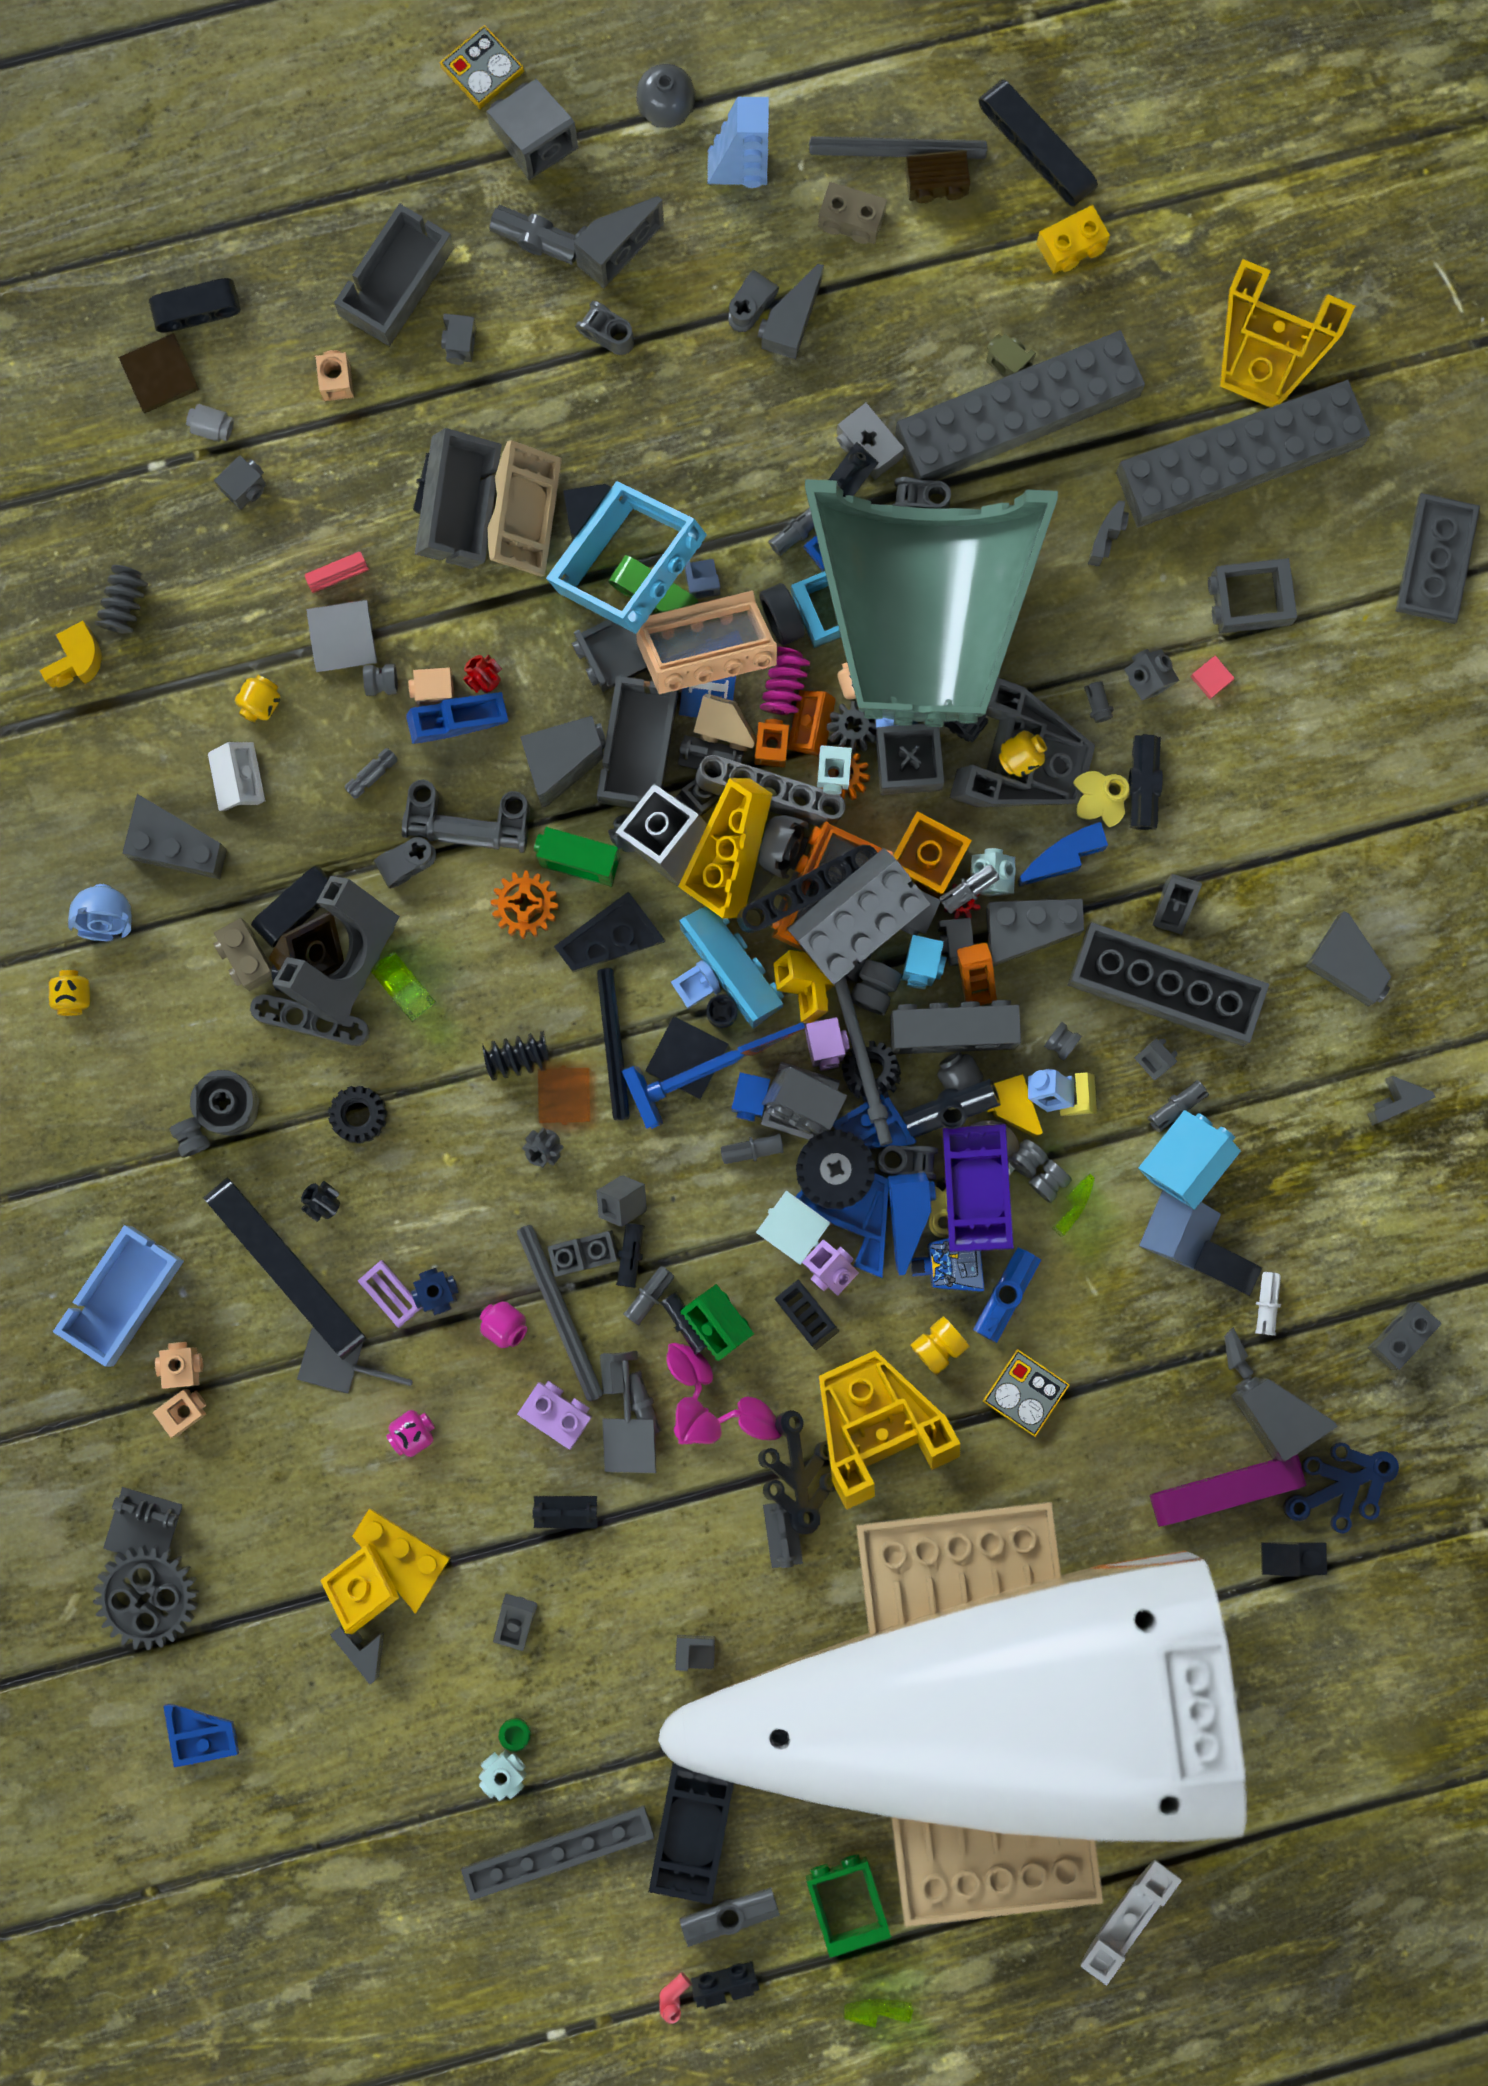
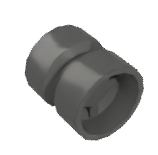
M866 959L859 973L863 982L856 983L850 993L855 1005L884 1016L891 1000L888 993L896 992L902 974L884 964Z

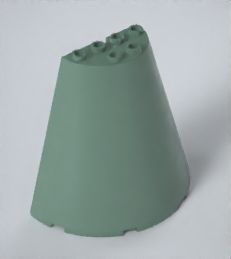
M805 479V491L858 709L864 713V718L894 719V725L910 726L912 721L925 722L927 727H943L944 722L949 721L967 724L977 723L978 718L985 715L1058 499V491L1026 489L1022 495L1015 498L1014 505L998 503L982 506L981 509H933L871 504V501L856 496L846 495V497H843V490L838 486L837 481Z

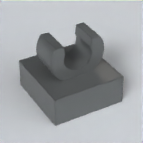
M1156 1038L1134 1057L1154 1081L1177 1062L1175 1059L1177 1052L1174 1051L1170 1054L1163 1046L1166 1043L1165 1039L1158 1040Z

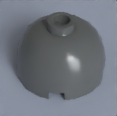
M662 63L652 66L643 73L637 85L636 103L642 117L651 121L652 125L659 128L679 126L685 122V118L690 113L692 114L695 108V89L691 77L684 69L674 64Z
M783 815L775 816L766 822L757 858L758 863L765 871L782 879L790 877L786 873L789 869H796L808 844L809 838L803 836L804 829L809 830L807 821Z

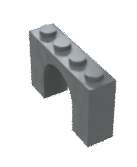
M330 876L316 903L344 924L349 937V949L345 961L334 973L324 975L304 960L287 957L272 985L323 1020L343 1025L345 1019L351 1013L358 994L364 988L366 979L374 964L379 960L384 945L393 934L400 916L350 879Z

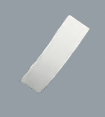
M1154 1860L1116 1905L1091 1943L1080 1966L1107 1985L1125 1961L1124 1955L1160 1905H1165L1182 1879Z

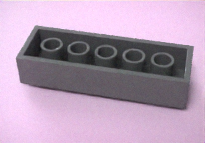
M1091 922L1086 929L1067 986L1244 1047L1251 1041L1269 984Z

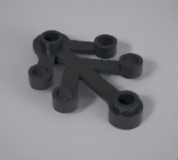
M790 1410L780 1413L776 1418L775 1425L779 1434L787 1437L791 1469L780 1461V1455L774 1448L762 1450L758 1455V1461L762 1467L769 1468L794 1489L796 1501L784 1493L785 1488L782 1482L772 1480L764 1484L763 1494L768 1500H774L790 1514L789 1521L796 1532L806 1535L818 1529L821 1520L818 1510L830 1492H834L836 1489L834 1485L831 1488L827 1485L828 1477L832 1479L831 1473L823 1474L819 1479L820 1486L809 1500L808 1487L824 1462L829 1460V1452L827 1456L822 1452L823 1446L828 1448L827 1441L819 1442L815 1446L814 1455L806 1467H804L800 1432L803 1429L804 1422L798 1412ZM791 1417L795 1421V1428H792L789 1424ZM767 1453H770L772 1456L771 1464L766 1461ZM772 1484L777 1488L775 1496L770 1491ZM805 1512L809 1515L808 1524L803 1519Z

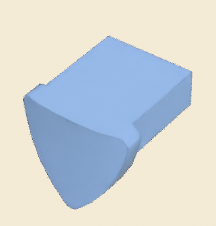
M702 960L695 963V967L671 981L687 1009L712 993L716 995L721 992L719 982L713 970Z

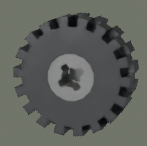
M827 1130L809 1139L801 1149L796 1164L797 1182L802 1193L813 1204L819 1205L824 1209L841 1210L855 1205L868 1193L875 1177V1161H873L870 1148L868 1149L865 1142L861 1138L859 1139L854 1136L853 1133L842 1132L841 1130Z

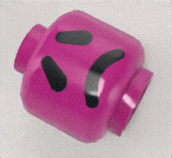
M408 1410L389 1424V1434L386 1437L399 1456L405 1454L408 1457H413L433 1443L431 1431L435 1429V1426L426 1413L419 1415L414 1410Z

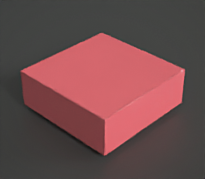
M1216 655L1190 676L1209 699H1212L1235 679Z

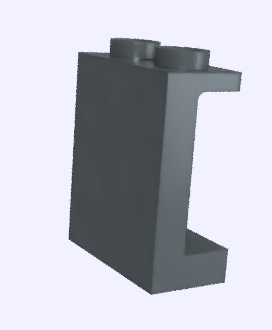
M606 620L584 632H580V630L574 631L576 641L572 642V646L579 659L585 657L590 667L585 670L593 686L598 684L602 692L615 686L617 676L632 678L648 670L637 645V635L622 626ZM650 634L660 660H667V651L658 634Z

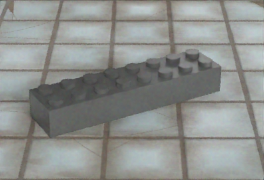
M1121 330L899 420L896 424L895 435L905 448L904 455L914 478L936 481L1140 397L1145 383Z
M1346 380L1123 460L1118 466L1116 475L1136 526L1139 528L1361 448L1370 437V432L1351 385Z

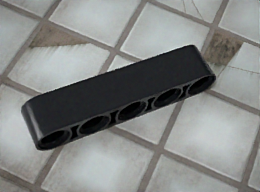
M1001 79L978 99L979 106L984 114L1068 205L1075 207L1098 187V182L1093 173L1009 82Z
M860 845L746 905L739 911L737 916L739 927L747 933L758 932L828 895L860 868L855 860L858 852L864 853L868 860L878 852L870 845ZM830 867H836L841 871L842 878L839 883L829 878L828 872ZM803 881H809L814 885L815 893L812 897H807L803 894L801 890ZM776 895H781L787 900L788 907L786 911L783 912L776 909L774 905ZM749 910H755L760 914L761 920L758 926H753L747 921L746 916Z

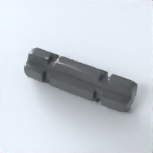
M385 748L378 754L379 758L377 760L373 759L357 774L355 780L352 778L345 785L346 791L353 798L356 799L365 792V787L369 788L386 772L385 769L387 767L391 768L397 762L396 755L390 749Z

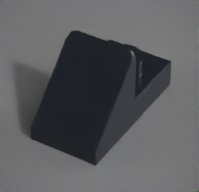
M1261 1542V1574L1291 1577L1327 1575L1326 1543Z

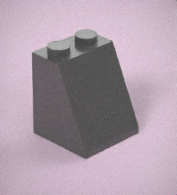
M537 79L530 83L521 84L512 95L506 99L496 100L489 110L486 111L489 125L528 180H531L578 149L574 120Z
M592 716L520 736L542 808L549 806L603 759L602 749L605 748V735L601 723L595 724Z
M653 784L615 833L662 876L678 886L707 824L699 814Z
M1248 1377L1235 1386L1237 1391L1231 1395L1273 1460L1287 1461L1338 1427L1332 1419L1269 1379L1257 1377L1252 1379Z

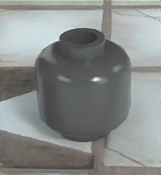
M956 1052L943 1059L939 1064L941 1068L937 1075L945 1089L962 1090L978 1084L984 1079L981 1070L969 1054L962 1055L961 1052Z

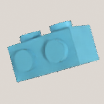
M916 935L912 936L901 979L908 981L907 986L925 989L926 985L932 986L935 979L940 980L946 962V957L941 956L944 941Z

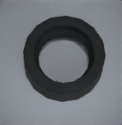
M779 583L761 591L759 598L763 612L779 644L784 646L804 637L805 631L801 616L786 586Z

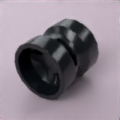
M724 994L716 995L707 1004V1018L714 1027L720 1029L728 1028L736 1021L738 1015L737 1004L730 996Z

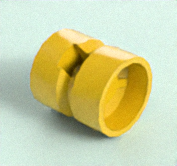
M944 1316L930 1327V1335L922 1334L910 1344L918 1357L936 1376L949 1365L948 1358L950 1356L958 1358L970 1347Z

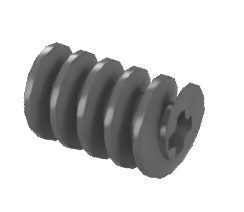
M112 565L111 570L116 575L108 577V582L112 586L106 587L104 590L105 595L109 598L101 600L100 604L105 609L97 612L98 618L102 621H96L94 624L117 633H133L134 629L127 625V621H137V617L131 614L130 611L140 610L141 606L134 602V598H144V594L138 591L137 588L147 587L148 583L141 579V572L123 565Z

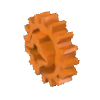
M526 870L523 873V878H518V875L513 872L512 881L508 882L503 878L501 881L504 888L494 889V893L499 898L491 900V905L498 907V910L494 911L492 915L494 918L502 917L498 925L501 929L509 926L508 934L510 936H513L516 931H520L521 938L525 939L527 932L531 931L534 937H538V928L541 927L547 931L549 929L545 922L547 920L555 922L556 920L555 916L551 913V910L559 909L557 903L551 902V900L557 897L556 891H547L551 887V883L545 881L541 884V875L539 873L532 879ZM519 886V890L513 896H507L511 890ZM532 886L540 890L545 899L536 898L532 894ZM524 898H528L530 904H532V906H527L526 911H522L520 906L517 905L523 903ZM505 910L514 912L517 915L518 923L510 920ZM537 913H543L538 920L530 923Z

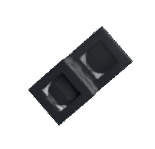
M1207 1240L1193 1270L1250 1296L1262 1267Z

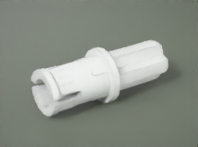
M1263 1272L1260 1300L1256 1302V1305H1259L1255 1333L1276 1335L1278 1307L1281 1308V1304H1278L1281 1276L1278 1273Z

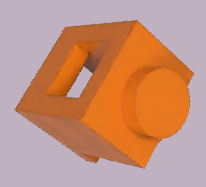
M766 719L765 723L758 722L755 765L785 768L789 725H784L783 721L778 719ZM771 739L776 740L778 746L776 748L767 747V741Z

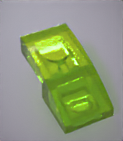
M1091 1174L1086 1175L1065 1196L1073 1207L1052 1227L1060 1237L1064 1236L1072 1228L1089 1200L1095 1179Z
M892 1999L856 2001L844 2005L843 2009L845 2020L874 2028L876 2027L878 2015L910 2023L913 2014L911 2003Z

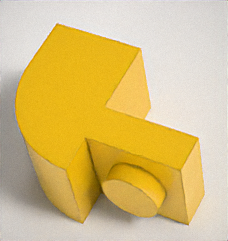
M82 620L56 634L67 656L39 670L44 680L52 688L56 686L60 688L70 684L75 676H78L84 684H87L96 676L100 669L102 661L101 649L91 629Z
M789 950L773 963L777 991L798 994L801 1022L813 1023L828 1012L829 1002L826 992L835 984L833 985L821 972L807 953Z

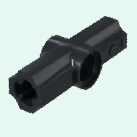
M1143 734L1133 737L1132 768H1130L1128 778L1129 795H1131V829L1148 831L1156 830L1158 826V800L1162 792L1163 772L1160 770L1161 737Z
M988 1079L962 1090L945 1089L938 1095L936 1100L903 1112V1118L911 1137L916 1138L942 1127L948 1129L959 1128L966 1122V1118L1000 1106L1001 1101L993 1081Z

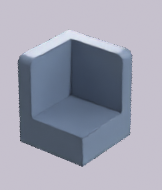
M707 559L691 563L689 560L684 567L689 593L696 599L720 595V584L714 560Z

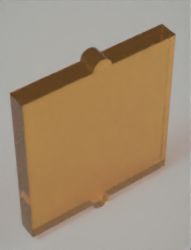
M562 1065L560 1068L546 1069L545 1071L538 1069L539 1123H562L563 1126H566L568 1123L590 1122L589 1068H567L565 1065Z

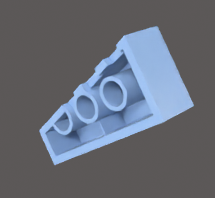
M737 97L728 113V121L723 122L721 133L717 134L714 138V146L710 145L708 149V184L744 185L748 188L767 185L769 97Z

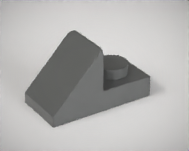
M1390 1076L1385 1078V1082L1395 1102L1392 1101L1391 1097L1373 1104L1375 1111L1367 1115L1371 1124L1374 1125L1436 1097L1430 1090Z
M505 1594L493 1642L523 1651L537 1609V1603L523 1597Z
M342 1625L330 1634L366 1681L372 1684L379 1677L384 1632L366 1647L360 1644L363 1639L358 1631L352 1635L346 1634Z

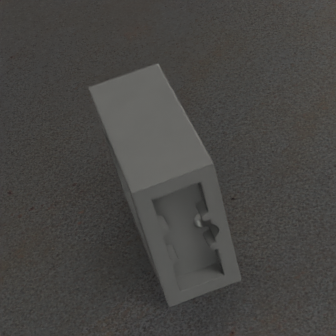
M1289 558L1216 566L1211 576L1208 577V591L1210 595H1214L1215 606H1212V620L1214 625L1218 624L1219 634L1291 626L1297 619ZM1272 573L1277 612L1231 617L1226 578Z

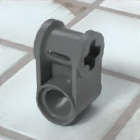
M755 270L750 272L729 304L728 322L730 326L738 332L750 330L764 310L775 299L779 286Z
M592 301L589 305L590 310L582 322L578 321L575 325L578 332L614 354H628L634 347V336L630 323L610 311L603 304ZM618 333L627 335L623 340L613 339Z
M899 477L894 481L897 491L896 501L892 505L933 509H949L951 490L944 482L919 480L911 477ZM906 492H908L907 500H905ZM934 494H940L945 500L940 504H935L929 498Z
M415 837L379 855L374 860V863L386 885L391 889L431 867L436 860V851L427 840ZM419 847L425 850L423 852V859H419L416 856L418 854L416 849Z
M888 1146L878 1154L877 1166L881 1172L887 1175L895 1176L925 1172L928 1180H936L933 1169L934 1155L938 1153V1148L926 1146ZM887 1152H894L899 1156L900 1164L896 1169H891L884 1163V1157Z

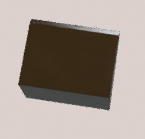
M327 912L282 935L269 956L270 961L277 970L280 971L287 957L304 960L324 975H330L338 970L343 964L344 958L334 915Z

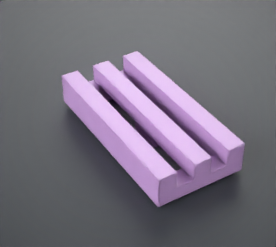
M383 1260L378 1262L358 1280L361 1286L398 1328L403 1326L407 1320L411 1319L415 1313L423 1308L416 1307L410 1291ZM379 1270L383 1271L413 1306L410 1310L377 1274ZM371 1277L404 1314L401 1318L394 1313L368 1283Z

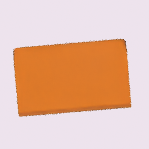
M799 690V696L802 698L796 704L799 710L798 713L794 714L787 749L819 756L820 746L827 745L829 735L827 724L832 721L830 714L834 711L836 699L827 692Z

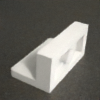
M227 742L208 753L219 811H227L237 805H259L265 802L254 742Z

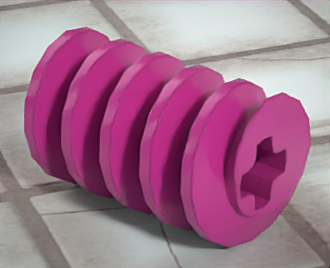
M777 647V665L768 671V676L771 679L766 681L765 688L768 691L764 692L762 696L766 703L760 705V709L776 715L798 713L799 708L791 703L792 701H801L802 697L794 693V691L804 689V685L798 682L797 678H807V673L800 670V666H810V661L803 658L799 651L787 647Z

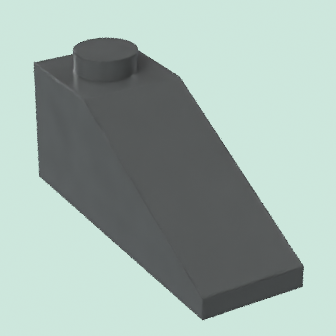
M817 264L771 310L768 320H762L758 337L762 338L763 350L796 360L823 279L824 265Z

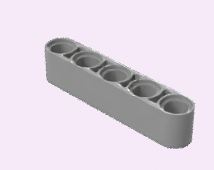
M710 755L705 757L696 773L695 780L701 789L720 796L729 778H750L763 788L769 787L775 790L777 796L771 799L770 812L796 817L818 827L826 821L835 826L845 811V802L840 795L823 793L821 788L720 756ZM713 769L717 772L718 777L711 778L706 775L704 770ZM793 797L803 798L806 805H797ZM822 806L833 808L835 815L826 814Z

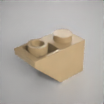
M707 693L703 696L694 729L695 733L701 734L700 739L712 743H717L718 739L730 742L729 747L740 751H747L748 747L754 748L757 738L736 701Z

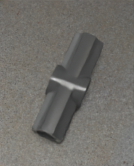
M500 204L495 208L489 225L491 232L518 242L522 249L531 254L542 255L544 253L571 265L576 261L575 235L554 227L549 220L540 215L530 214V216H526Z
M769 1887L734 1900L726 1899L720 1902L719 1905L681 1917L679 1921L687 1946L690 1947L725 1934H736L742 1928L778 1917L780 1913L772 1888ZM726 1910H734L739 1918L735 1923L727 1924L722 1921L721 1914Z

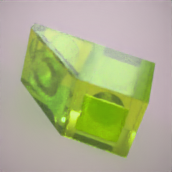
M395 952L381 959L377 966L371 970V973L412 1022L436 1003Z

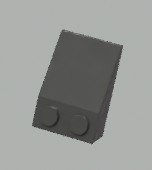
M656 196L598 218L588 227L583 226L574 238L577 266L602 288H605L664 225L662 199Z

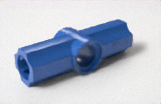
M1019 1247L1016 1248L999 1282L993 1288L992 1295L977 1320L973 1331L995 1343L998 1342L1014 1310L1021 1302L1023 1294L1041 1259ZM1004 1286L1011 1287L1015 1292V1299L1010 1304L1003 1303L999 1298V1291Z

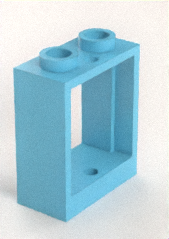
M825 571L791 585L792 598L814 648L841 637L838 626L824 631L809 597L810 593L829 586Z

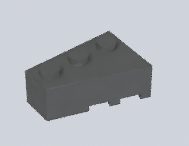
M137 794L123 854L133 861L220 879L227 849L218 841Z

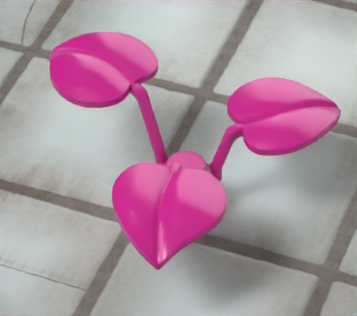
M679 1343L668 1345L666 1361L671 1374L679 1382L688 1386H695L693 1396L681 1399L676 1408L674 1433L678 1438L679 1444L715 1443L722 1434L720 1424L732 1417H739L738 1423L740 1428L754 1438L777 1440L782 1436L776 1429V1417L771 1409L764 1402L754 1397H743L738 1402L739 1410H733L718 1419L709 1413L708 1408H704L697 1399L702 1390L701 1384L709 1385L713 1381V1372L710 1364L701 1353L695 1355L691 1347Z

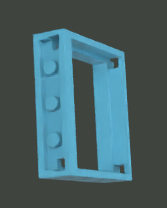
M616 481L546 579L559 594L636 634L647 621L659 601L665 596L677 576L683 571L695 551L701 546L707 534L694 518ZM635 509L679 531V533L623 611H620L576 588V586L631 510Z

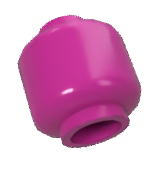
M499 1302L494 1306L490 1304L480 1315V1320L482 1321L480 1331L482 1335L499 1348L515 1347L526 1335L525 1316L508 1302Z

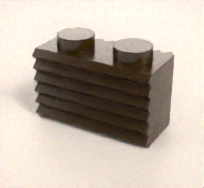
M966 150L906 156L905 171L910 201L916 200L918 203H928L938 197H946L947 200H959L968 195L970 179Z

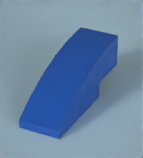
M502 692L443 700L441 704L410 708L406 714L412 744L455 737L508 722Z
M1099 822L1084 827L1062 838L1045 850L1018 879L1019 887L1078 871L1082 866L1080 857L1104 851L1108 843L1102 823Z

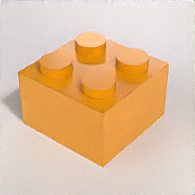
M917 811L893 857L897 859L912 879L911 881L920 890L940 899L939 897L945 893L972 840Z

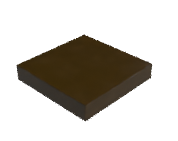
M174 333L118 357L144 414L200 390Z

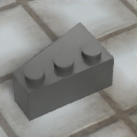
M1083 899L989 902L986 907L987 943L992 956L993 967L1079 936L1084 930Z

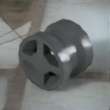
M1061 1022L1044 1047L1048 1050L1053 1049L1056 1051L1058 1057L1064 1061L1082 1036L1077 1032L1072 1033L1068 1030L1067 1025Z
M1027 1139L1020 1143L1019 1151L1012 1153L1008 1158L1009 1163L1016 1171L1030 1179L1036 1174V1168L1048 1160L1046 1153L1034 1142Z

